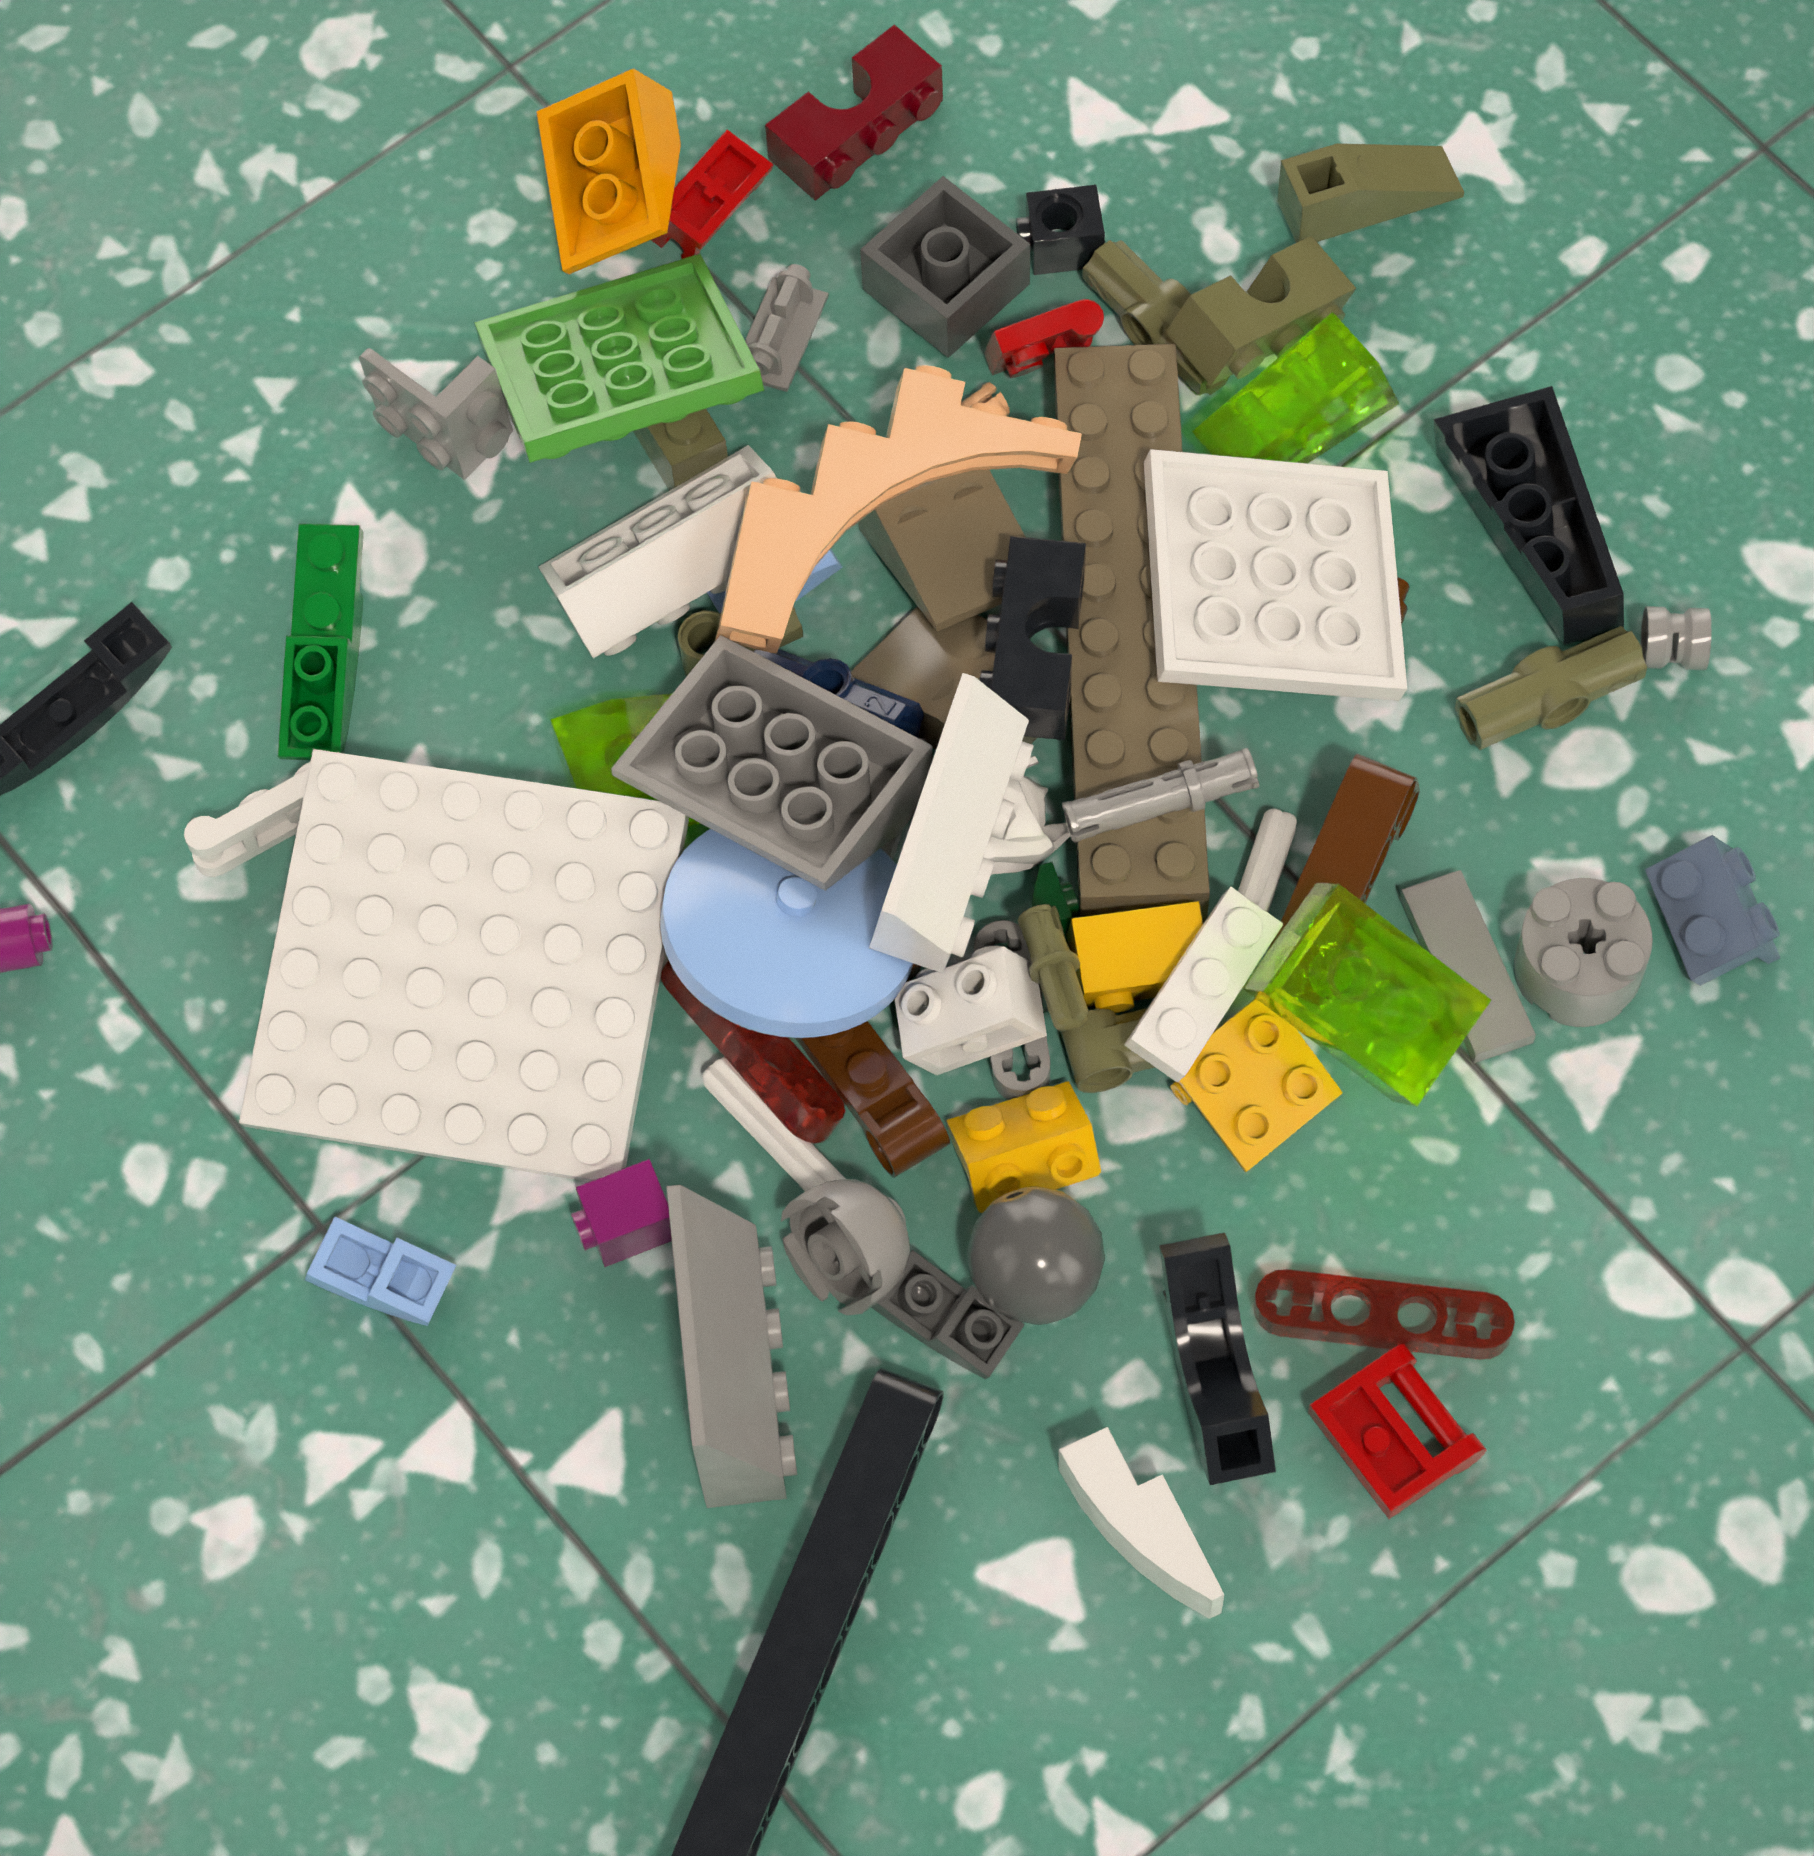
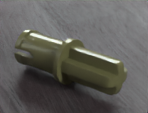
M1048 904L1037 905L1024 911L1017 920L1030 953L1032 962L1029 968L1032 981L1041 985L1054 1027L1063 1032L1072 1028H1080L1087 1023L1088 1008L1076 975V971L1080 967L1077 954L1070 951L1067 945L1057 908L1055 906L1050 908Z

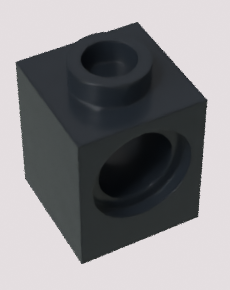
M1096 184L1026 193V217L1016 218V232L1030 244L1034 275L1083 270V267L1092 258L1094 251L1105 243V231ZM1055 229H1063V230H1067V231H1065V232H1054V231H1052V230H1055Z

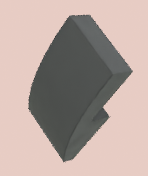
M913 1250L910 1251L909 1263L903 1278L885 1297L871 1307L923 1344L984 1379L991 1376L1025 1325L1022 1322L1008 1319L985 1302L976 1287L971 1285L964 1289Z

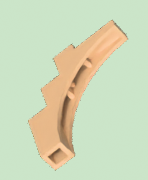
M921 365L917 366L915 370L904 368L896 388L886 437L877 436L874 428L858 422H842L840 426L828 424L821 444L811 495L801 493L800 487L797 484L783 479L768 478L764 480L763 484L751 482L743 510L716 640L722 635L741 646L777 654L793 605L814 567L847 530L881 504L926 482L974 470L1025 468L1068 474L1077 459L1082 434L1068 431L1065 423L1052 418L1035 417L1030 422L1008 417L1005 409L992 404L974 403L971 407L961 406L965 387L964 381L951 379L952 375L950 372L935 366Z

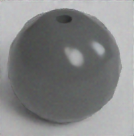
M1039 1186L1017 1189L991 1202L976 1221L967 1250L970 1277L984 1301L1010 1320L1034 1325L1053 1323L1067 1318L1080 1310L1096 1291L1105 1262L1102 1232L1090 1212L1064 1192Z

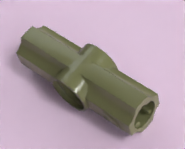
M1109 240L1096 249L1092 258L1083 267V280L1120 316L1121 324L1130 341L1134 345L1175 344L1166 333V330L1191 295L1188 290L1172 278L1163 282L1122 240L1117 242ZM1176 345L1178 375L1199 396L1205 393L1212 395L1227 383L1229 377L1210 386Z
M1620 626L1565 651H1561L1557 646L1539 649L1521 660L1510 675L1457 697L1455 710L1460 721V728L1469 743L1476 745L1479 750H1482L1539 724L1546 730L1563 726L1581 715L1588 708L1591 701L1645 678L1647 665L1642 654V647L1632 631H1626Z

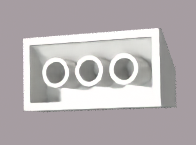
M749 445L539 566L541 573L593 658L602 653L610 656L625 650L636 641V633L655 622L659 625H664L675 621L690 609L689 603L703 594L709 591L712 594L726 591L745 501L751 482L763 484L765 479L777 478L772 469Z
M962 673L869 946L870 949L940 973L944 972L950 954L963 957L975 920L963 915L970 895L980 898L984 896L995 861L983 858L989 838L992 836L1003 839L1014 807L1013 802L1003 799L1009 778L1022 781L1034 745L1022 741L1029 720L974 676Z

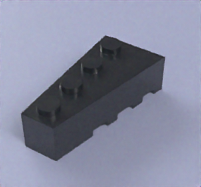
M1553 386L1433 419L1437 457L1562 643L1566 645L1599 636L1620 626L1624 628V593Z

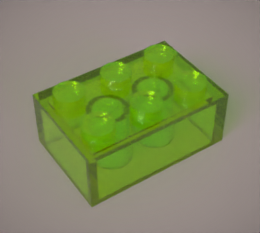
M1316 883L1242 987V989L1390 1100L1415 1107L1419 1105L1491 1002L1489 997L1340 884Z

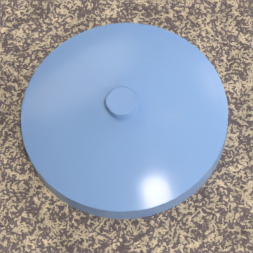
M709 829L684 850L672 868L666 883L660 914L661 936L666 955L681 982L701 1003L716 1014L737 1025L764 1034L793 1038L819 1037L849 1030L863 1024L884 1010L897 997L905 985L913 966L911 962L869 948L897 865L880 848L825 891L720 833Z

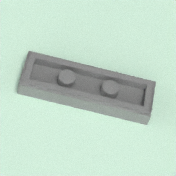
M1461 870L1402 889L1400 901L1473 1063L1533 1044L1536 1036L1535 1031Z

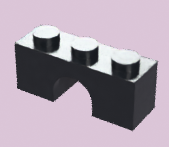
M1010 536L1007 560L996 559L992 597L1002 598L1000 615H988L985 652L995 653L993 671L981 670L980 681L1029 720L1024 734L1026 737L1065 740L1072 687V654L1044 651L1035 646L1030 639L1039 631L1051 627L1079 629L1085 580L1086 543Z

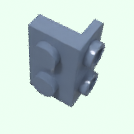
M1710 835L1645 869L1691 981L1701 986L1756 957L1767 964L1780 959L1779 952L1773 939L1780 936L1779 928L1768 907L1763 902L1757 903L1750 887V883L1756 881V875L1748 857L1740 847L1733 849L1715 836Z

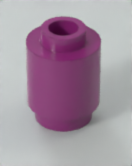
M30 903L1 908L0 973L42 966L43 952L52 951L53 948L50 925L46 914L36 915Z

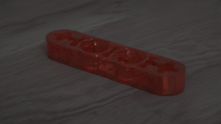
M668 959L661 971V982L667 991L780 1122L794 1136L803 1141L815 1144L823 1143L829 1139L844 1117L846 1111L844 1102L790 1038L753 1031L716 1014L701 1003L686 988L673 970ZM765 1060L773 1063L778 1069L770 1066Z
M1290 1269L1275 1270L1265 1275L1258 1283L1253 1304L1254 1316L1259 1325L1268 1333L1280 1337L1392 1349L1400 1344H1405L1410 1352L1478 1360L1492 1359L1502 1354L1509 1345L1515 1325L1514 1313L1509 1304L1498 1295L1488 1292ZM1278 1290H1287L1291 1292L1292 1302L1312 1305L1314 1292L1324 1293L1319 1312L1320 1321L1310 1320L1313 1307L1295 1305L1292 1306L1289 1316H1281L1276 1314V1304L1266 1300H1276ZM1348 1295L1359 1297L1367 1305L1369 1317L1363 1323L1356 1326L1341 1324L1335 1319L1331 1310V1306L1336 1299ZM1410 1303L1423 1304L1433 1312L1436 1324L1425 1333L1415 1334L1402 1327L1398 1320V1312L1403 1306ZM1447 1308L1457 1309L1454 1322L1474 1323L1477 1313H1486L1490 1315L1489 1321L1491 1325L1501 1327V1329H1492L1489 1339L1477 1338L1476 1327L1456 1323L1453 1337L1443 1336L1448 1318Z

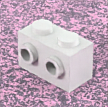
M988 946L973 952L968 960L945 967L943 973L929 968L919 972L916 979L905 983L895 998L903 1058L937 1076L1047 1036L1039 984L1032 981L1029 974V968L1032 963L1004 946Z

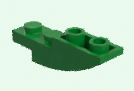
M298 525L291 636H286L278 745L279 759L311 760L313 749L344 754L355 692L364 599L360 593L364 534L360 525Z

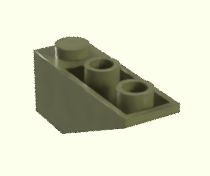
M1336 143L1281 160L1277 202L1296 243L1309 236H1312L1316 242L1462 198L1464 197V190L1443 146Z

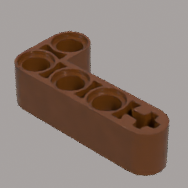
M1356 754L1281 919L1283 926L1267 951L1259 973V982L1313 1005H1320L1336 973L1393 840L1398 841L1401 838L1412 816L1420 793L1416 777L1363 755Z

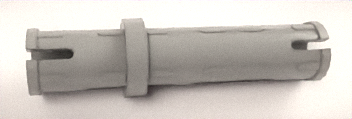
M1244 748L1223 757L1197 764L1187 760L1178 763L1177 770L1164 773L1163 775L1143 779L1086 798L1083 797L1070 802H1064L1062 807L1071 838L1076 843L1100 833L1120 829L1186 808H1190L1191 812L1205 809L1206 802L1233 793L1259 788L1258 775L1248 748Z

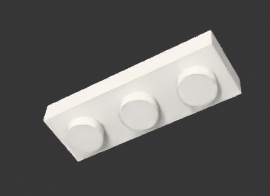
M1230 887L1221 896L1124 1045L1171 1079L1179 1082L1189 1071L1283 926V923Z

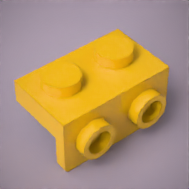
M1069 1081L1054 1086L1040 1087L1029 1094L992 1106H981L971 1110L969 1113L946 1120L951 1142L967 1173L973 1200L980 1213H983L991 1202L998 1197L1017 1189L1039 1186L1056 1190L1096 1177L1101 1173L1092 1124Z

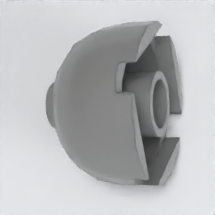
M856 1179L827 1181L808 1189L790 1201L782 1211L781 1222L790 1217L792 1232L782 1238L785 1252L796 1274L820 1301L826 1300L830 1292L839 1302L846 1304L838 1312L845 1315L864 1313L885 1297L903 1278L910 1256V1242L905 1215L896 1201L884 1195L877 1188Z

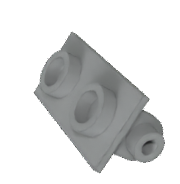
M792 264L787 270L781 271L777 278H772L745 340L760 369L763 385L785 392L789 390L829 297V293L812 288L809 280L811 274L801 265Z

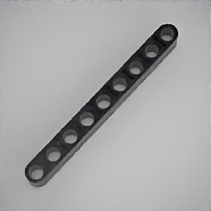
M880 1368L875 1374L671 1856H757L932 1434L942 1406L944 1391L884 1368Z

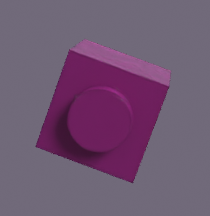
M650 1159L576 1187L581 1210L571 1214L574 1226L585 1251L597 1247L604 1267L672 1241L668 1202Z

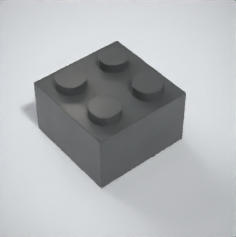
M944 176L860 249L863 290L948 358L1030 285V244Z

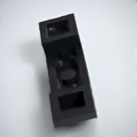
M133 602L84 640L90 649L89 653L0 724V796L49 769L89 739L130 701L165 659L172 646Z

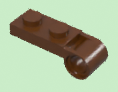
M868 1021L849 1030L832 1035L796 1038V1041L861 1125L872 1151L891 1177H897L950 1145L949 1135L937 1112Z

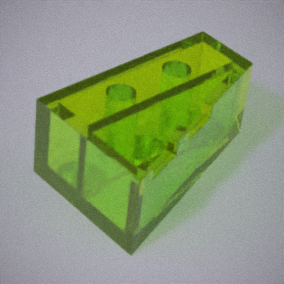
M1332 312L1197 426L1192 433L1208 455L1308 464L1400 403L1379 362Z

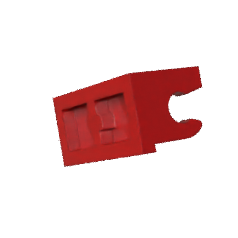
M727 129L674 188L668 231L666 234L656 237L651 241L660 248H663L671 238L674 239L684 251L681 254L682 259L699 254L700 250L749 195L763 183L765 177L772 171L774 164Z

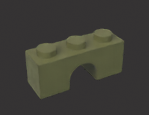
M1309 236L1271 255L1247 290V293L1230 275L1191 294L1166 330V333L1210 386L1233 374L1237 379H1241L1253 372L1266 357L1275 354L1277 358H1282L1297 348L1305 337L1314 333L1318 338H1321L1330 333L1344 319L1345 313L1342 308L1354 293L1356 287L1316 240Z

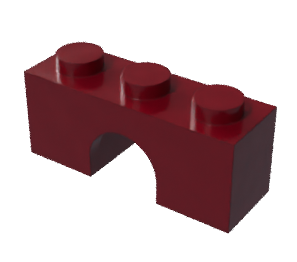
M895 24L852 57L854 93L863 102L851 108L835 109L824 105L808 91L765 125L768 159L815 201L831 188L837 189L843 186L852 177L855 169L874 154L880 155L886 152L895 143L898 135L916 121L928 119L943 101L942 65Z

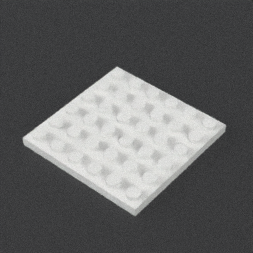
M313 749L239 1123L249 1128L587 1182L626 1168L665 955L660 929L661 908L670 872L684 850L689 817L661 801Z

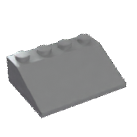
M720 635L611 769L614 777L826 891L897 836L913 817L933 761L932 745Z
M682 1185L666 1186L691 1440L706 1508L787 1499L784 1477L797 1475L793 1435L780 1436L778 1412L790 1411L786 1371L773 1372L771 1349L783 1348L779 1308L766 1310L764 1287L777 1286L772 1246L759 1247L756 1225Z

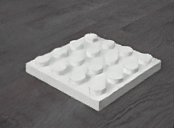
M1150 449L1144 461L1158 682L1399 701L1407 691L1388 471Z

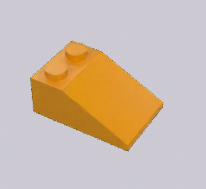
M633 68L537 111L563 272L567 274L574 273L667 233L681 148L672 91Z

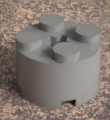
M1575 878L1561 881L1536 893L1532 904L1526 912L1514 958V973L1517 985L1522 995L1531 1005L1534 1002L1550 1014V1019L1573 1027H1590L1604 1024L1622 1012L1623 1008L1635 997L1641 986L1651 955L1653 941L1650 922L1645 911L1636 901L1634 892L1621 882H1606L1593 878Z

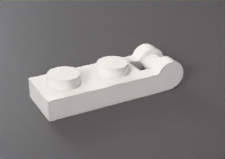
M310 762L303 765L295 773L294 777L270 790H259L248 795L240 803L239 807L217 819L210 816H199L191 820L185 828L184 837L189 850L192 852L197 869L203 875L217 877L297 833Z

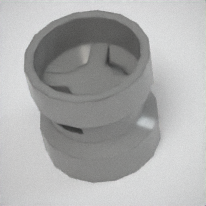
M1646 606L1642 617L1640 645L1647 668L1662 669L1667 663H1681L1686 670H1706L1709 664L1711 649V614L1709 608H1689L1683 614L1670 613L1666 607Z

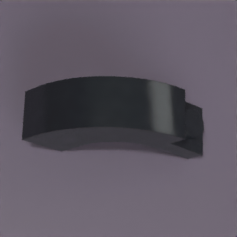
M1225 1232L1159 1245L1165 1283L1163 1298L1174 1359L1193 1438L1209 1485L1276 1472L1269 1416L1257 1388L1248 1357L1239 1312L1231 1247Z

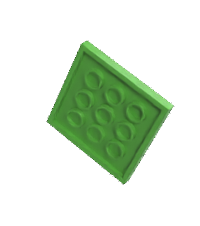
M701 254L474 322L486 359L496 369L505 405L529 463L541 459L560 458L573 449L602 440H618L632 431L661 422H676L685 418L690 413L719 404H735L748 395L765 391L760 369Z

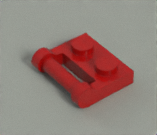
M1078 300L995 330L984 352L991 374L995 375L1007 370L1010 378H1016L1041 368L1044 365L1042 359L1053 354L1054 348L1090 347L1093 336L1098 333L1103 325L1104 314L1102 308L1093 300Z
M1405 1344L1392 1348L1311 1403L1308 1410L1310 1417L1388 1519L1404 1510L1454 1474H1459L1468 1469L1487 1451L1474 1433L1467 1435L1414 1368L1417 1359ZM1393 1383L1444 1448V1451L1433 1458L1379 1388L1385 1384Z

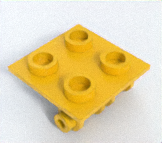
M1268 989L1264 990L1217 1028L1185 1077L1179 1082L1175 1081L1170 1086L1172 1092L1181 1103L1188 1105L1192 1101L1244 1172L1250 1170L1343 1093Z

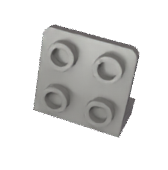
M367 348L359 356L365 375L362 383L372 396L376 408L373 411V415L377 422L392 436L399 438L404 434L415 442L423 458L436 469L443 470L445 467H448L465 480L486 458L495 457L505 447L510 434L513 432L496 369L479 356L436 397L374 350Z

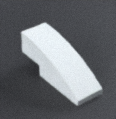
M1108 1427L1059 1449V1472L1082 1510L1104 1538L1138 1572L1174 1599L1209 1619L1221 1614L1224 1593L1163 1474L1138 1486Z

